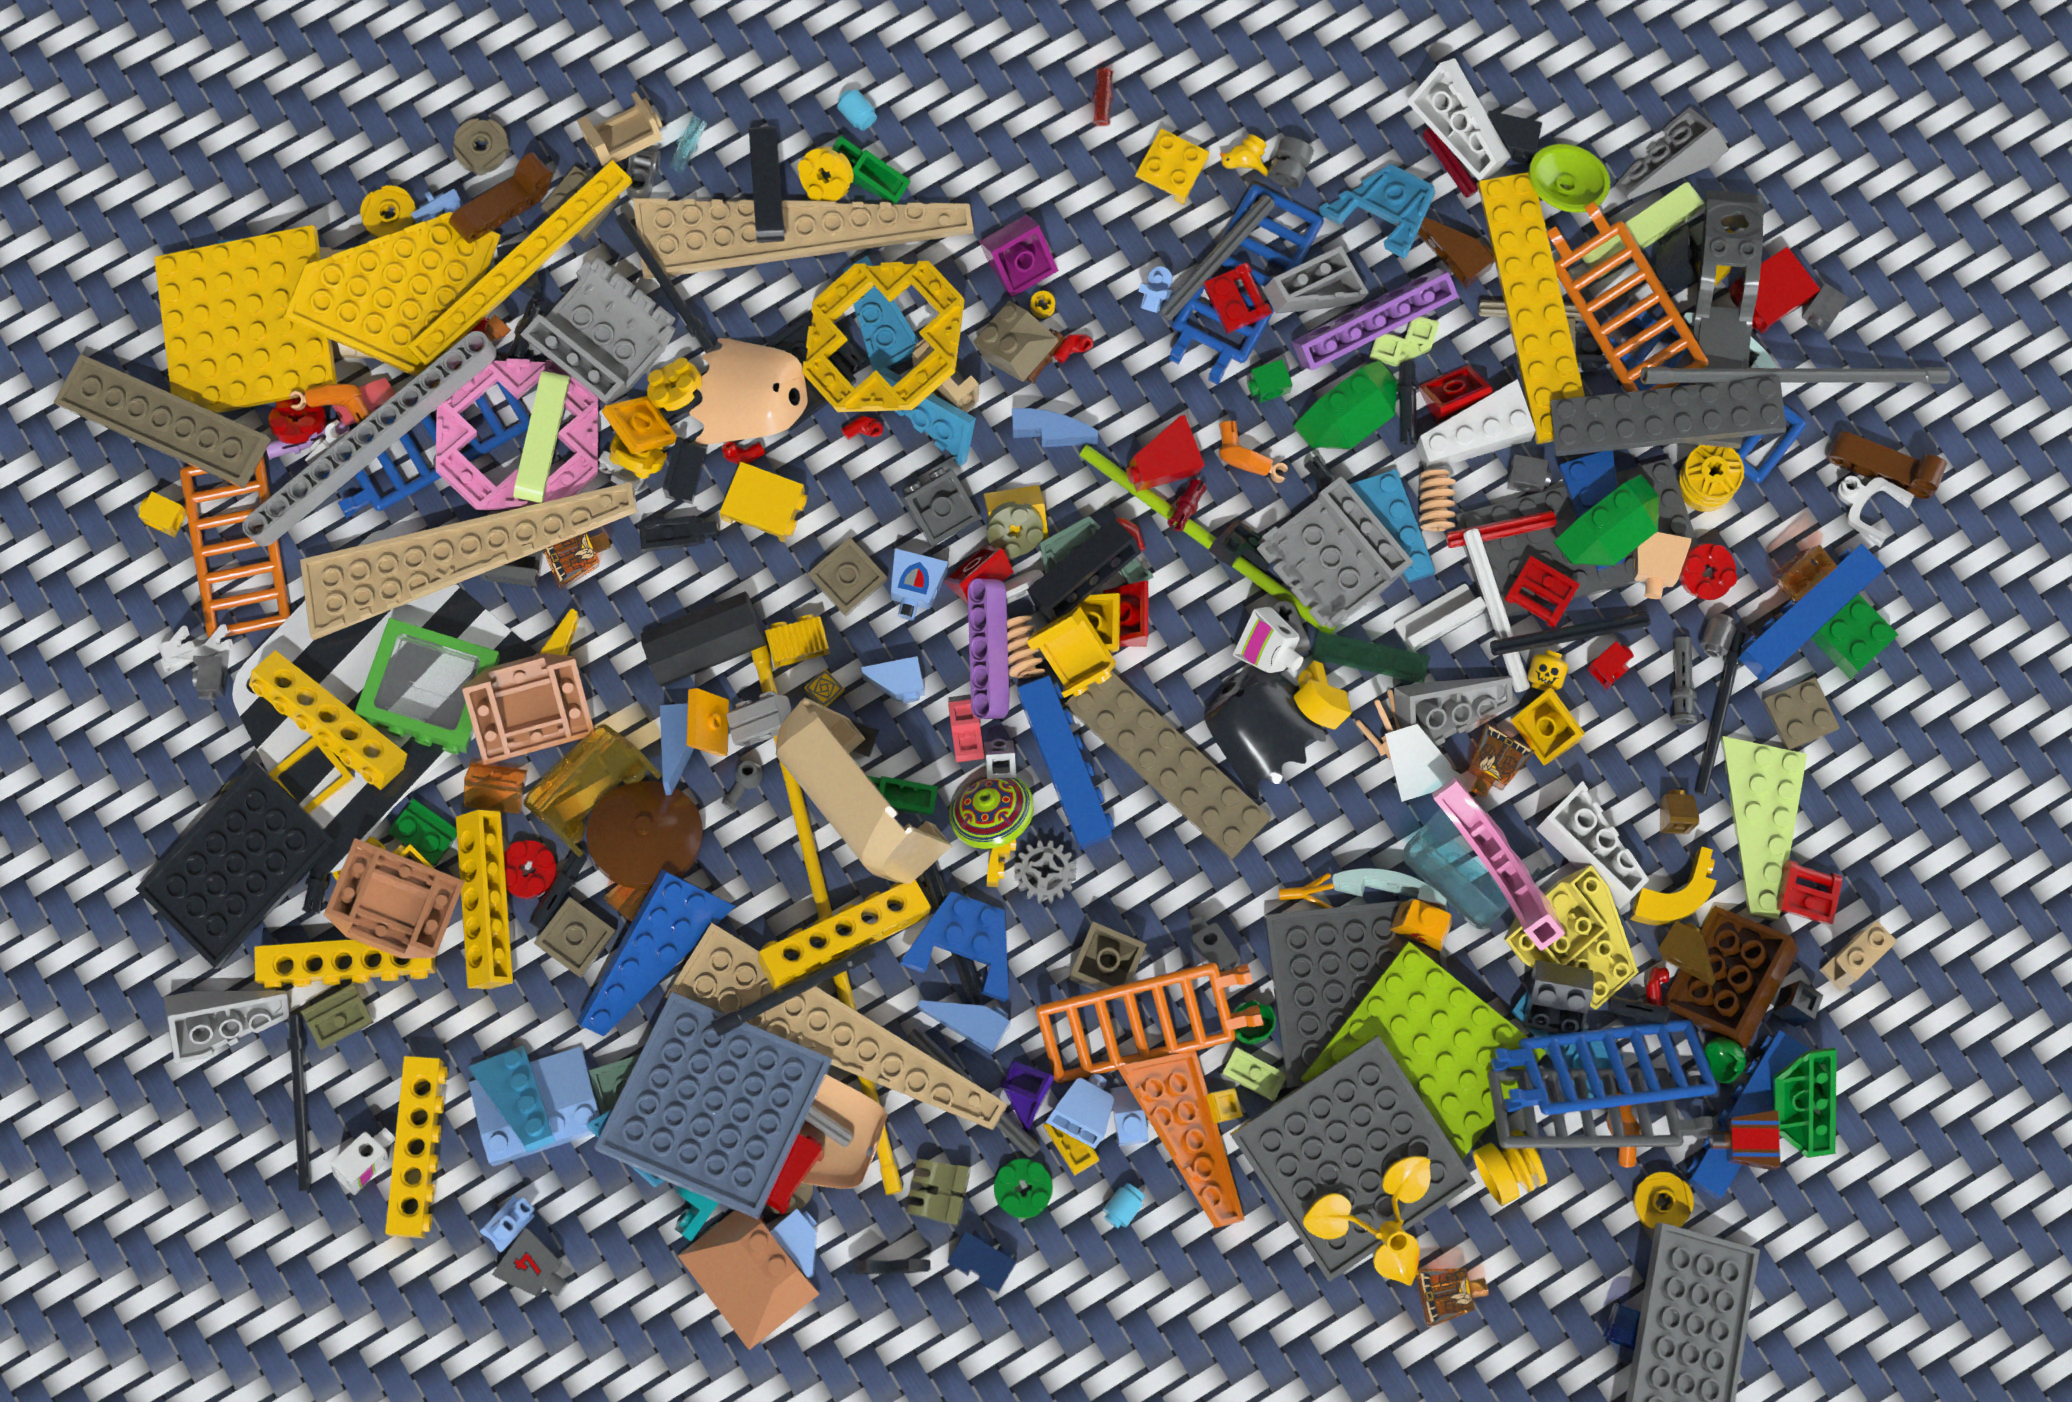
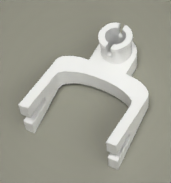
M1848 476L1840 483L1837 490L1838 498L1851 507L1847 522L1870 541L1881 547L1886 534L1860 520V512L1872 495L1882 490L1907 508L1910 506L1915 495L1881 477L1873 479L1867 486H1864L1857 477ZM1846 486H1852L1854 490H1850Z
M221 624L208 641L198 647H194L192 641L181 645V641L190 635L187 626H182L170 641H166L158 646L162 656L160 661L164 672H174L185 667L190 662H193V656H213L233 649L234 646L231 639H227L220 644V639L229 633L226 624Z

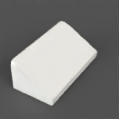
M1035 568L1004 582L1006 605L1029 595L1027 589L1035 581L1042 578L1044 574L1038 568Z

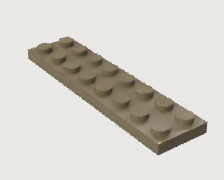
M82 354L79 355L53 402L58 407L243 489L248 484L271 441L267 435Z
M1112 671L1110 672L1112 676L1101 684H1097L1096 681L1089 684V688L1084 693L1076 697L1073 695L1065 703L1064 707L1068 708L1077 719L1231 861L1271 820V817Z

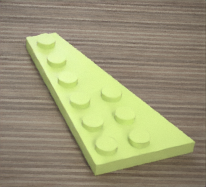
M1722 736L1721 745L1725 756L1724 765L1728 775L1729 797L1735 835L1739 845L1738 854L1744 877L1743 886L1748 915L1778 921L1780 911L1776 909L1783 881L1782 869L1786 860L1790 858L1807 754Z

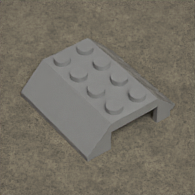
M598 257L593 263L586 261L576 272L578 282L545 318L538 314L520 335L601 401L608 404L628 393L665 351L676 330L672 326L676 318L661 306L653 311L656 302L638 289L634 294H631L635 286L618 272L611 278L610 276L614 269Z
M1342 476L1319 492L1317 500L1279 529L1275 526L1263 535L1258 542L1260 546L1257 548L1269 564L1275 562L1276 565L1273 569L1286 585H1294L1291 591L1304 607L1309 605L1312 607L1309 613L1321 627L1327 625L1329 629L1347 620L1386 590L1413 564V560Z

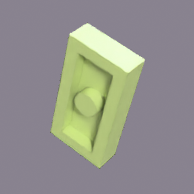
M1237 1047L1222 1075L1273 1102L1286 1080L1284 1072Z

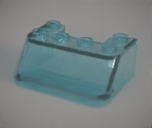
M1440 808L1405 845L1402 852L1403 860L1426 884L1438 891L1447 900V903L1471 926L1477 929L1489 928L1511 905L1491 874L1454 841L1460 831L1443 809ZM1537 868L1532 874L1530 873L1533 882L1542 873L1541 869Z

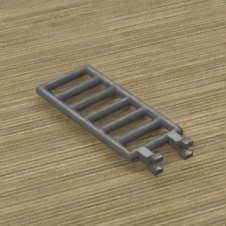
M1568 1068L1571 1080H1574L1578 1099L1589 1098L1584 1068ZM1596 1068L1599 1078L1603 1082L1605 1095H1617L1614 1082L1616 1078L1613 1069ZM1625 1068L1628 1079L1631 1081L1633 1092L1645 1091L1642 1081L1645 1079L1641 1068ZM1653 1068L1661 1089L1676 1087L1673 1078H1670L1669 1071L1666 1068ZM1491 1069L1487 1075L1499 1144L1503 1148L1678 1147L1683 1144V1136L1707 1138V1130H1712L1713 1128L1711 1116L1679 1120L1674 1099L1663 1101L1670 1135H1654L1647 1103L1635 1104L1642 1135H1625L1620 1107L1618 1106L1608 1108L1613 1135L1597 1136L1592 1110L1580 1111L1584 1136H1568L1564 1113L1552 1115L1556 1136H1539L1534 1106L1522 1108L1527 1136H1510L1500 1081H1517L1518 1089L1523 1091L1531 1090L1527 1070L1505 1069L1494 1072ZM1539 1069L1542 1080L1546 1082L1550 1103L1561 1102L1557 1081L1559 1079L1556 1070ZM1700 1075L1686 1078L1688 1086L1703 1084Z

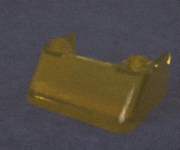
M601 724L583 738L526 795L523 804L555 837L580 857L583 852L575 844L584 836L585 824L581 820L600 800L610 793L621 781L626 784L639 782L645 776L646 771L657 779L662 774L633 743L608 725Z

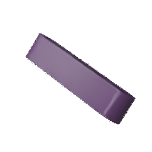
M974 579L968 586L971 709L974 716L978 719H1001L1009 711L1006 589L1004 583L999 579Z

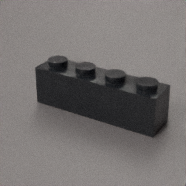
M1113 518L1088 540L1080 544L1065 559L1058 562L1042 578L1035 581L1027 589V592L1035 606L1053 622L1072 611L1142 552L1134 536Z

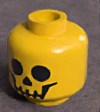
M1545 650L1544 655L1536 654L1533 656L1527 674V679L1532 682L1531 687L1542 691H1547L1551 687L1553 690H1559L1563 687L1568 664L1561 660L1562 654Z

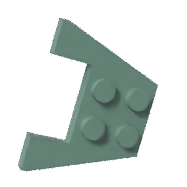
M1088 516L1039 543L1044 574L1048 573L1058 562L1065 559L1080 544L1094 535L1101 526ZM1136 558L1120 570L1127 585L1140 581H1149L1154 577L1148 569H1145L1136 561Z

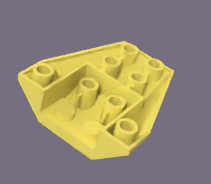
M1588 865L1557 881L1543 893L1551 902L1565 932L1563 936L1541 951L1525 933L1516 917L1504 940L1520 961L1532 969L1535 960L1593 970L1594 992L1590 1007L1596 1010L1639 972L1610 889L1594 867Z

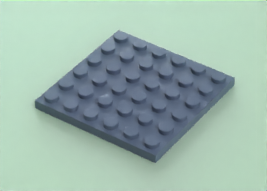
M671 992L595 1145V1150L755 1219H759L827 1075L832 1058L745 1022L740 1027L718 1037L710 1021L724 1015V1013Z

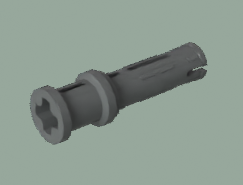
M1677 637L1674 638L1675 690L1671 693V699L1674 700V716L1671 717V722L1679 725H1688L1698 721L1694 711V700L1697 699V693L1693 689L1692 638ZM1682 656H1685V676L1682 675ZM1684 703L1686 704V711H1685V712H1683V704H1684Z

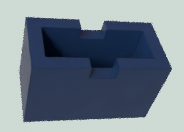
M975 1230L972 1234L966 1231L947 1263L967 1276L970 1272L980 1276L978 1283L999 1294L1017 1264L1012 1259L1014 1254L1002 1246H999L997 1250L987 1244L989 1239Z

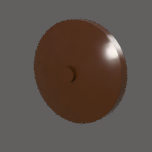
M639 781L620 786L600 800L590 815L586 838L591 859L605 877L625 887L650 889L662 869L681 877L693 866L702 848L703 828L696 806L679 789L675 788L672 795H666L663 783Z

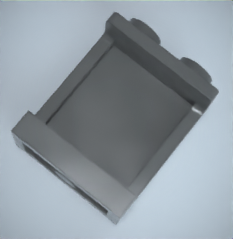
M489 510V515L509 510ZM544 549L482 573L479 576L484 581L538 587Z

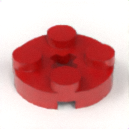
M301 397L277 401L276 407L271 411L268 418L271 433L277 435L278 440L283 443L299 444L309 441L310 435L317 432L318 436L326 427L327 418L324 408L322 406L310 407L306 404L302 410L293 409L291 406L298 405L301 402Z
M1698 544L1688 550L1679 578L1683 588L1690 595L1699 599L1715 600L1724 596L1736 584V566L1732 555L1722 545ZM1706 564L1713 568L1710 578L1707 576L1703 577L1702 574L1706 570Z
M531 840L517 841L511 844L504 852L506 889L509 893L521 899H533L549 890L557 877L555 873L558 871L553 854L545 845ZM531 862L532 867L536 871L534 874L529 873L528 877H524L523 871L520 870L521 866Z

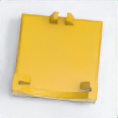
M1160 129L1135 177L1174 195V201L1184 205L1197 177L1209 160L1210 152Z

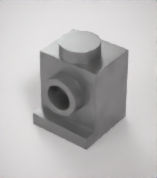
M193 656V662L198 666V670L193 672V686L199 692L198 698L202 700H216V696L225 697L228 663L223 657Z
M997 738L992 742H984L987 780L1016 778L1013 740L1006 741ZM992 764H1009V767L1005 768L992 767Z

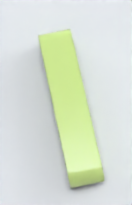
M1686 182L1627 221L1625 225L1642 251L1698 213L1705 206V202L1691 184ZM1616 235L1583 256L1582 259L1591 270L1624 249L1625 245L1619 235Z
M541 371L516 478L514 498L538 503L543 502L570 376Z

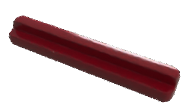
M1430 127L1423 132V138L1466 198L1473 196L1477 192L1478 186L1457 156Z

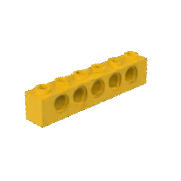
M276 650L252 670L249 686L256 695L264 697L273 704L279 713L285 714L292 719L299 729L308 732L317 739L323 748L331 750L346 766L355 769L367 783L374 784L382 790L404 769L407 753Z
M475 810L456 817L460 879L465 881L461 890L467 987L493 989L513 983L501 812Z
M916 880L910 885L896 882L890 887V890L882 894L875 892L869 895L863 903L856 906L854 904L847 905L839 911V914L831 918L824 916L815 921L810 928L805 930L802 928L796 929L786 939L778 943L777 941H771L765 944L761 951H759L758 963L772 989L775 991L842 957L845 953L866 942L872 945L928 918L931 906ZM898 904L902 909L900 911H892L888 908V905ZM872 916L876 922L872 924L865 923L862 917ZM846 928L850 931V934L841 936L836 930ZM820 940L825 946L814 948L810 942ZM788 952H793L799 958L790 961L784 955Z
M353 939L254 946L255 981L260 985H264V989H280L282 984L293 983V987H309L311 982L323 981V985H338L340 980L352 979V983H367L373 977H381V981H396L402 975H410L411 979L428 978V974L436 973L435 958H411L406 965H398L397 956ZM374 954H381V963L376 967H369V958ZM345 956H351V966L344 970L340 969V960ZM316 958H322L323 965L321 969L312 972L310 970L311 962ZM287 960H293V969L289 973H281V965Z
M404 1056L385 1234L389 1236L425 1239L426 1232L431 1231L432 1214H428L429 1202H433L435 1198V1184H431L432 1172H437L438 1155H435L434 1152L435 1143H440L441 1125H437L438 1114L443 1113L445 1102L444 1096H440L441 1085L446 1084L448 1074L447 1067L444 1066V1062L439 1058ZM424 1081L430 1082V1092L425 1096H419L417 1093L418 1085ZM419 1111H426L428 1114L427 1121L423 1125H415V1114ZM417 1140H423L425 1144L423 1152L419 1155H413L411 1153V1145ZM419 1169L422 1175L421 1180L417 1184L410 1185L408 1182L409 1173L412 1170ZM410 1199H416L418 1201L417 1211L410 1215L406 1214L404 1209L406 1202Z

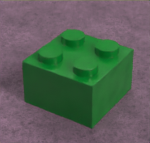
M1857 594L1822 626L1811 640L1851 680L1899 634Z

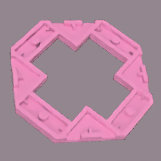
M530 359L492 361L437 407L436 472L476 510H513L539 503L513 497L518 474L517 469L496 487L459 452L477 436V431L460 414L496 382L504 386L518 400L535 384L539 383L541 371L570 376L553 361L530 362ZM571 376L564 407L575 418L558 432V438L575 455L548 478L543 502L576 495L598 474V397Z

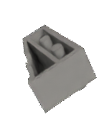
M1342 246L1274 277L1263 289L1276 314L1358 305L1369 294Z

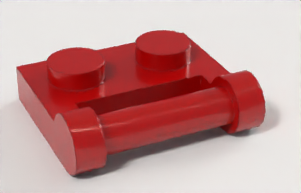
M1249 263L1241 264L1234 270L1203 283V287L1227 334L1261 320L1273 312L1270 305L1265 303L1250 274L1252 269ZM1239 279L1242 280L1256 308L1251 312L1248 311L1234 283Z
M1530 556L1506 596L1505 601L1510 604L1514 602L1548 622L1546 625L1554 629L1580 584ZM1522 586L1556 605L1555 611L1552 612L1519 593Z
M1786 860L1782 869L1783 881L1776 910L1826 925H1832L1841 890L1842 876L1835 873H1822L1799 866L1796 861ZM1800 877L1826 885L1827 892L1796 884V878Z

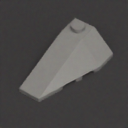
M1689 107L1664 128L1663 133L1665 135L1657 144H1650L1647 148L1648 155L1642 161H1637L1616 183V189L1630 200L1705 169L1712 163L1717 162L1729 149L1716 127Z
M1502 676L1424 682L1395 687V716L1401 729L1418 724L1434 745L1439 746L1449 736L1468 730L1467 726L1480 719L1486 720L1513 705L1512 677Z
M285 990L192 991L163 997L175 1064L205 1059L213 1055L214 1050L226 1044L232 1046L239 1042V1038L251 1032L259 1033L289 1018Z

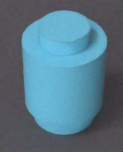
M850 89L846 90L838 98L837 109L855 128L863 131L876 121L877 115L874 113V107L857 89L852 91Z
M1126 1183L1124 1187H1119L1103 1208V1211L1106 1213L1104 1219L1115 1228H1119L1120 1225L1127 1227L1143 1206L1144 1194L1129 1183Z

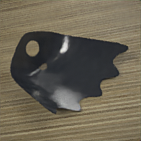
M1251 665L1218 688L1204 712V719L1212 737L1245 788L1255 799H1258V785L1261 779H1266L1280 785L1283 784L1282 765L1286 762L1305 764L1307 761L1305 753L1306 742L1309 739L1325 742L1326 737L1321 725L1310 720L1297 706L1294 695L1300 690L1278 672L1268 673ZM1236 683L1231 691L1222 695V691L1228 685ZM1240 689L1244 690V694L1241 697L1235 696Z

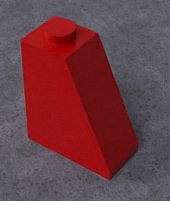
M1179 416L1138 452L1127 465V478L1134 485L1136 492L1197 476L1205 466L1186 416Z

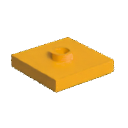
M648 396L606 405L602 410L603 415L631 454L671 445L676 441L677 435Z
M698 688L689 689L687 746L719 757L727 756L728 719L726 714L729 712L728 699Z

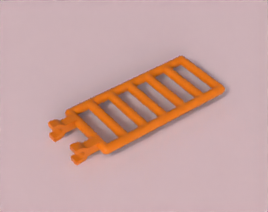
M1592 202L1584 208L1600 232L1596 236L1571 250L1563 234L1556 226L1547 231L1548 236L1561 255V258L1554 262L1557 277L1626 392L1639 391L1634 380L1640 377L1643 367H1657L1685 348H1688L1695 361L1684 368H1706L1708 366L1707 357L1624 222L1618 221L1610 226L1595 202ZM1616 235H1619L1625 245L1624 249L1574 281L1572 280L1566 267ZM1630 257L1633 258L1639 268L1637 272L1586 303L1579 291L1580 289ZM1643 280L1647 281L1653 293L1601 326L1599 325L1593 312ZM1658 302L1661 304L1667 314L1665 317L1616 348H1613L1606 335ZM1672 325L1675 327L1681 337L1680 339L1627 371L1620 360L1622 356ZM1680 383L1657 384L1649 390L1671 388Z
M262 456L255 469L256 480L249 481L245 489L236 485H229L195 492L192 476L208 473L191 465L182 467L180 469V477L207 637L210 638L219 628L216 623L215 611L277 599L279 615L226 625L229 633L225 637L281 626L291 616L278 539L267 546L270 561L208 573L206 557L259 546L249 537L204 546L201 530L244 522L245 518L257 508L199 519L197 503L257 491L260 505H262L271 497L264 456ZM272 572L274 588L215 600L212 599L210 584Z
M1216 963L1203 964L1037 1006L1036 1015L1055 1082L1062 1084L1074 1081L1077 1078L1090 1077L1092 1074H1102L1118 1070L1117 1068L1122 1065L1179 1053H1188L1232 1042L1236 1038L1234 1029L1263 1025L1259 1005L1230 1014L1224 987L1253 983L1248 963L1224 972L1219 971ZM1209 975L1223 1032L1206 1036L1192 979ZM1176 983L1181 985L1194 1039L1179 1043L1176 1040L1163 990L1164 986ZM1152 990L1166 1046L1151 1050L1148 1048L1134 995L1135 993ZM1119 997L1124 999L1138 1052L1120 1057L1106 1004L1107 1000ZM1091 1004L1095 1005L1109 1060L1092 1064L1077 1009L1078 1007ZM1066 1011L1081 1067L1065 1071L1063 1070L1049 1018L1050 1014Z

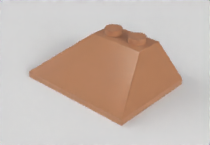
M542 653L487 668L462 686L483 765L595 735L574 656Z
M355 838L324 915L346 937L400 958H435L465 881Z
M734 1210L681 1252L678 1257L745 1346L751 1350L820 1295V1293L804 1272L799 1270L766 1227V1223L761 1216L759 1219H755Z

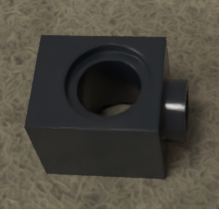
M1799 980L1780 989L1772 1013L1794 1027L1815 1019L1824 995L1802 980Z

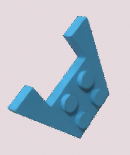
M1389 164L1361 181L1362 185L1351 192L1346 190L1339 195L1338 200L1330 205L1325 203L1319 208L1321 216L1338 225H1341L1358 206L1396 225L1397 228L1384 241V247L1386 250L1405 259L1434 197L1435 189L1434 185Z

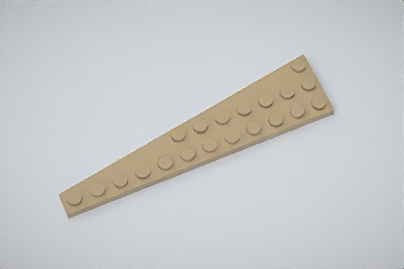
M633 198L637 232L667 276L974 234L970 204L908 203L907 205H894L891 202H880V204H863V202L836 204L835 201H782L785 241L757 243L754 200L723 202V200L716 199L711 201H695V199L668 201V199ZM641 258L644 280L655 278Z

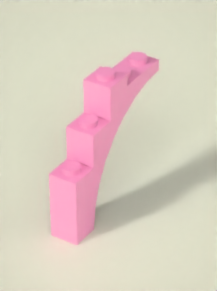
M1454 777L1432 793L1434 800L1451 819L1483 862L1511 905L1523 930L1536 946L1542 951L1563 936L1565 932L1551 902L1533 882L1527 866L1511 849L1504 832L1490 815L1483 811L1457 778Z

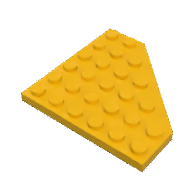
M448 212L393 234L374 239L355 248L336 253L325 259L306 264L301 271L283 318L417 377L427 367L409 351L407 346L486 275L501 235L491 231L475 242L467 243L448 223L449 218L453 214Z

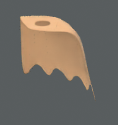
M719 338L718 342L722 344V348L702 355V358L709 363L710 367L707 373L702 376V386L699 390L703 397L702 402L689 412L693 418L704 424V430L696 438L695 442L697 444H715L776 434L791 427L807 406L805 378L802 373V365L798 359L792 354L776 348ZM774 383H779L778 392L773 390ZM792 388H796L800 393V401L795 406L789 401V391Z
M826 1075L812 1105L854 1134V1138L847 1147H843L804 1121L799 1134L805 1138L810 1135L822 1144L821 1148L823 1149L824 1158L821 1162L817 1160L802 1183L850 1189L859 1186L865 1178L878 1147L887 1113L875 1100ZM873 1147L870 1156H867V1149Z

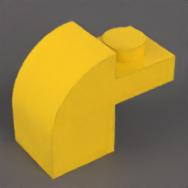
M1313 661L1297 677L1300 690L1294 695V699L1299 709L1310 720L1335 730L1352 714L1347 692L1328 685L1323 663Z

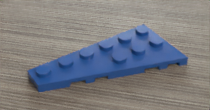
M662 869L576 1022L581 1027L605 1036L700 942L710 924L717 925L735 905Z

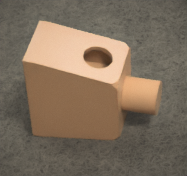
M1657 532L1633 551V579L1646 583L1645 597L1661 599L1663 586L1673 587L1676 584L1691 544V538Z

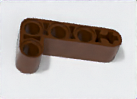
M531 152L518 162L513 177L457 209L449 218L448 223L467 243L475 242L538 204L548 192L553 172L535 153Z
M1838 431L1827 456L1828 461L1836 466L1872 480L1881 477L1915 495L1914 497L1921 499L1931 498L1938 490L1947 466V462L1939 456L1925 454L1918 460L1845 431Z

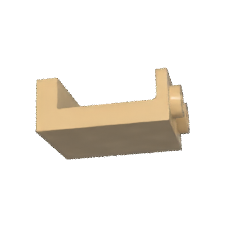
M637 92L631 94L635 103L634 107L596 126L592 125L587 116L576 120L585 141L603 168L612 160L617 163L663 139L659 128L663 126L658 115L652 111L647 99L641 100Z
M924 339L913 349V369L934 351ZM972 376L959 386L949 377L933 391L937 397L964 412H967L979 401V383Z
M1875 921L1865 931L1861 930L1820 971L1841 991L1856 982L1898 941L1878 921Z

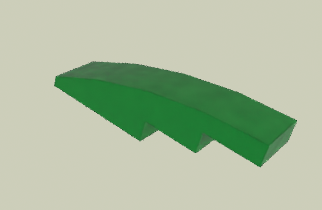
M867 776L896 812L933 815L938 786L881 776V778Z

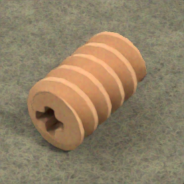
M1435 469L1423 471L1420 474V479L1423 481L1420 484V490L1423 492L1420 494V501L1423 504L1419 508V511L1422 513L1419 518L1422 530L1438 532L1455 527V523L1447 521L1448 518L1455 517V512L1447 510V508L1455 506V502L1448 500L1447 497L1456 494V491L1448 489V486L1456 484V480L1448 478V475H1450L1449 471Z
M1018 616L1007 620L1008 666H1011L1008 673L1011 677L1024 679L1045 673V669L1036 668V665L1043 661L1042 658L1033 657L1034 654L1040 651V648L1032 651L1026 642L1030 638L1028 633L1035 630V626L1026 625V622L1033 618L1031 616Z

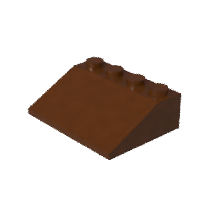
M1714 906L1701 930V934L1707 946L1715 983L1711 986L1680 969L1662 1002V1006L1671 1007L1672 1012L1684 1019H1690L1693 1024L1717 1037H1728L1736 1041L1741 1048L1747 1049L1793 963L1799 948L1792 936Z

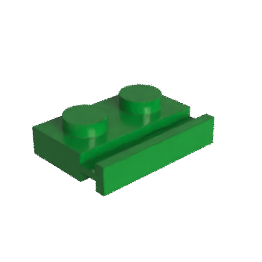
M414 799L411 800L410 805L402 812L388 831L391 836L404 845L408 846L411 844L424 859L434 866H437L457 837V829Z

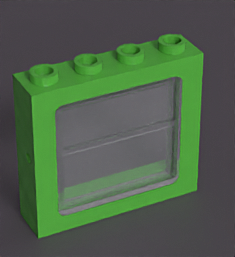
M389 618L355 713L375 729L377 726L388 729L387 732L393 736L403 738L406 734L416 737L415 741L425 746H431L433 742L443 745L442 749L448 753L459 755V752L467 754L474 729L462 686L485 669L497 666L500 660L499 651Z

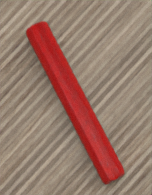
M1546 511L1456 530L1446 534V542L1449 548L1465 546L1466 542L1463 533L1471 529H1478L1482 542L1550 528L1554 527L1557 523L1554 511Z

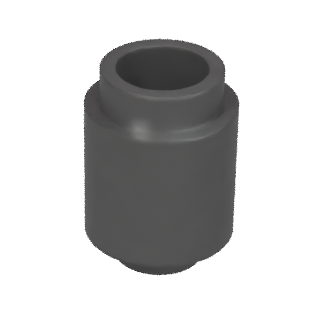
M1717 613L1709 620L1700 643L1706 655L1714 658L1727 655L1736 631V621L1732 617Z

